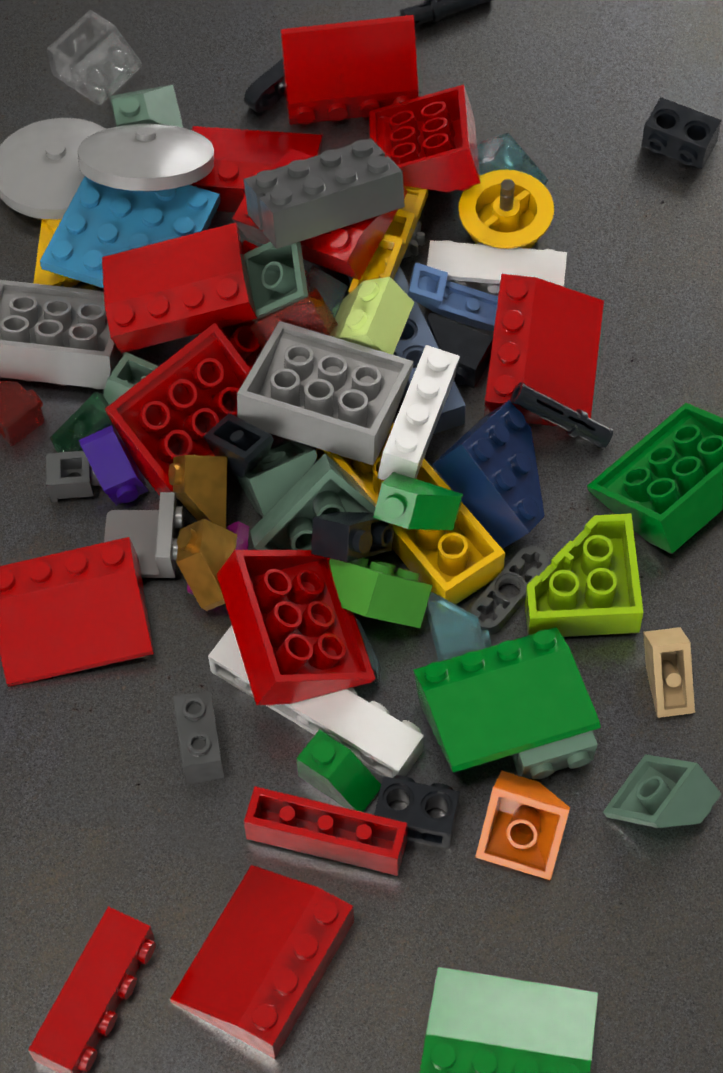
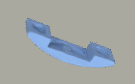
M415 262L407 293L408 296L424 307L446 318L475 328L494 331L498 296L448 281V272Z

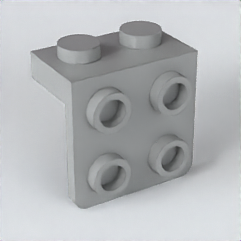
M160 492L159 510H111L106 515L104 542L130 537L139 558L142 578H175L178 529L184 527V507L178 506L175 492Z

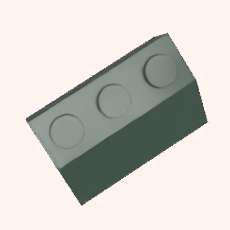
M324 454L250 530L254 548L257 550H311L313 517L333 512L374 513L376 503L350 474L327 454Z

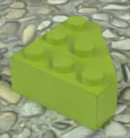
M632 514L594 515L587 522L584 530L573 541L570 540L551 559V564L539 576L536 575L527 584L525 597L527 635L555 627L558 628L563 637L640 633L644 612Z

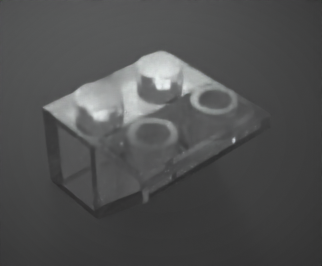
M92 10L83 15L47 48L52 75L99 106L142 67V61L116 26Z

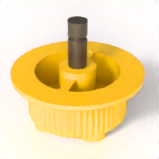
M516 170L487 172L480 175L481 183L462 192L459 200V217L475 244L483 243L488 246L505 249L518 247L530 249L545 234L553 220L554 203L550 192L538 179L524 172Z

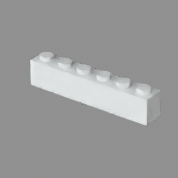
M231 625L208 655L210 670L216 676L254 698ZM353 688L292 704L266 705L314 735L320 729L350 749L366 767L381 776L390 778L396 775L406 776L424 751V735L421 734V730L415 724L407 720L399 721L389 715V711L376 701L369 703L359 697Z

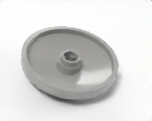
M54 118L32 123L11 134L0 145L1 200L13 210L30 217L62 219L85 176L80 171L78 165L79 145L90 135L106 128L82 119Z
M165 124L122 125L96 132L83 140L78 148V165L80 171L88 179L104 186L131 191L168 190L192 184L207 176L214 166V147L203 135L178 126Z

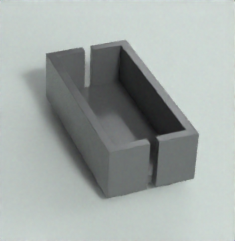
M371 138L355 141L351 145L336 150H326L320 155L305 160H295L289 163V165L273 170L261 171L255 176L244 179L248 215L259 229L263 230L264 235L276 249L405 207L402 170L389 156L385 157V152Z

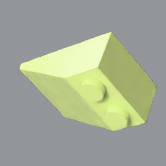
M391 277L364 280L332 309L322 334L393 355L415 302Z

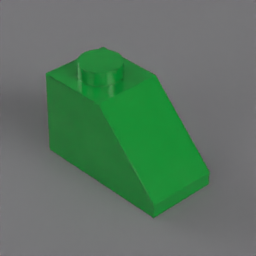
M393 472L381 484L373 518L406 529L453 530L463 494Z
M320 729L296 758L298 777L344 808L365 813L379 795L381 783L350 749Z

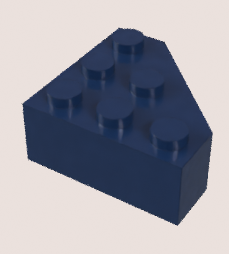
M510 400L480 419L433 463V466L453 491L463 494L461 502L502 549L528 534L545 516L532 430L522 412L516 409Z

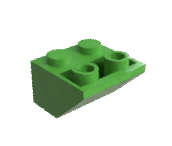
M330 558L329 566L342 608L365 617L421 628L433 585L418 581L419 573L403 568H398L397 573H395L396 565L379 560L371 561V564L368 565L369 559L367 558L350 562Z

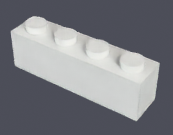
M430 240L427 266L448 272V281L499 296L501 274L537 277L564 287L567 252L552 249H525L521 247L505 249L488 246L483 243L468 244L450 240Z
M425 345L383 450L378 479L385 480L393 472L417 478L451 390L460 356Z

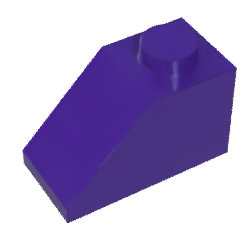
M112 425L79 440L103 491L115 505L132 502L139 495L148 492L143 474Z

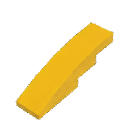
M403 186L408 191L404 198L405 207L398 209L360 280L352 279L348 293H351L364 280L385 277L394 279L428 196L427 189Z

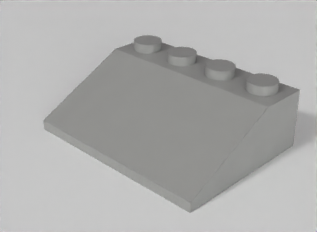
M0 280V377L29 382L37 381L105 389L109 376L121 360L122 353L110 337L104 305V291Z
M279 321L237 393V417L267 433L374 465L389 434L413 368V361Z

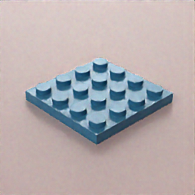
M84 176L40 259L41 269L104 288L102 257L207 230L220 204V194L192 185L159 191L122 190L101 185Z

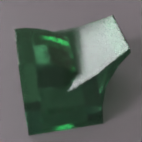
M94 392L50 437L58 453L83 451L79 442L80 439L111 425L114 427L104 410L109 404L103 394Z

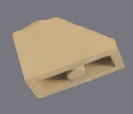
M681 627L643 632L646 670L657 718L695 713L690 640Z

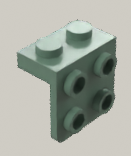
M589 731L511 756L518 776L537 780L548 777L561 769L568 767L574 769L588 764L594 759L598 744L593 731Z

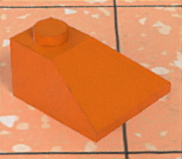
M501 771L492 789L475 858L551 881L571 807L540 782Z

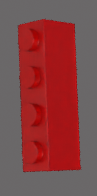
M254 786L244 819L246 839L396 876H398L407 843L406 822Z
M109 906L107 907L28 1049L34 1061L58 1073H82V1071L87 1073L91 1069L98 1053L95 1047L101 1036L109 1035L117 1019L115 1011L121 1000H127L132 994L137 982V978L134 976L141 963L147 964L154 953L156 942H154L155 938L151 926Z

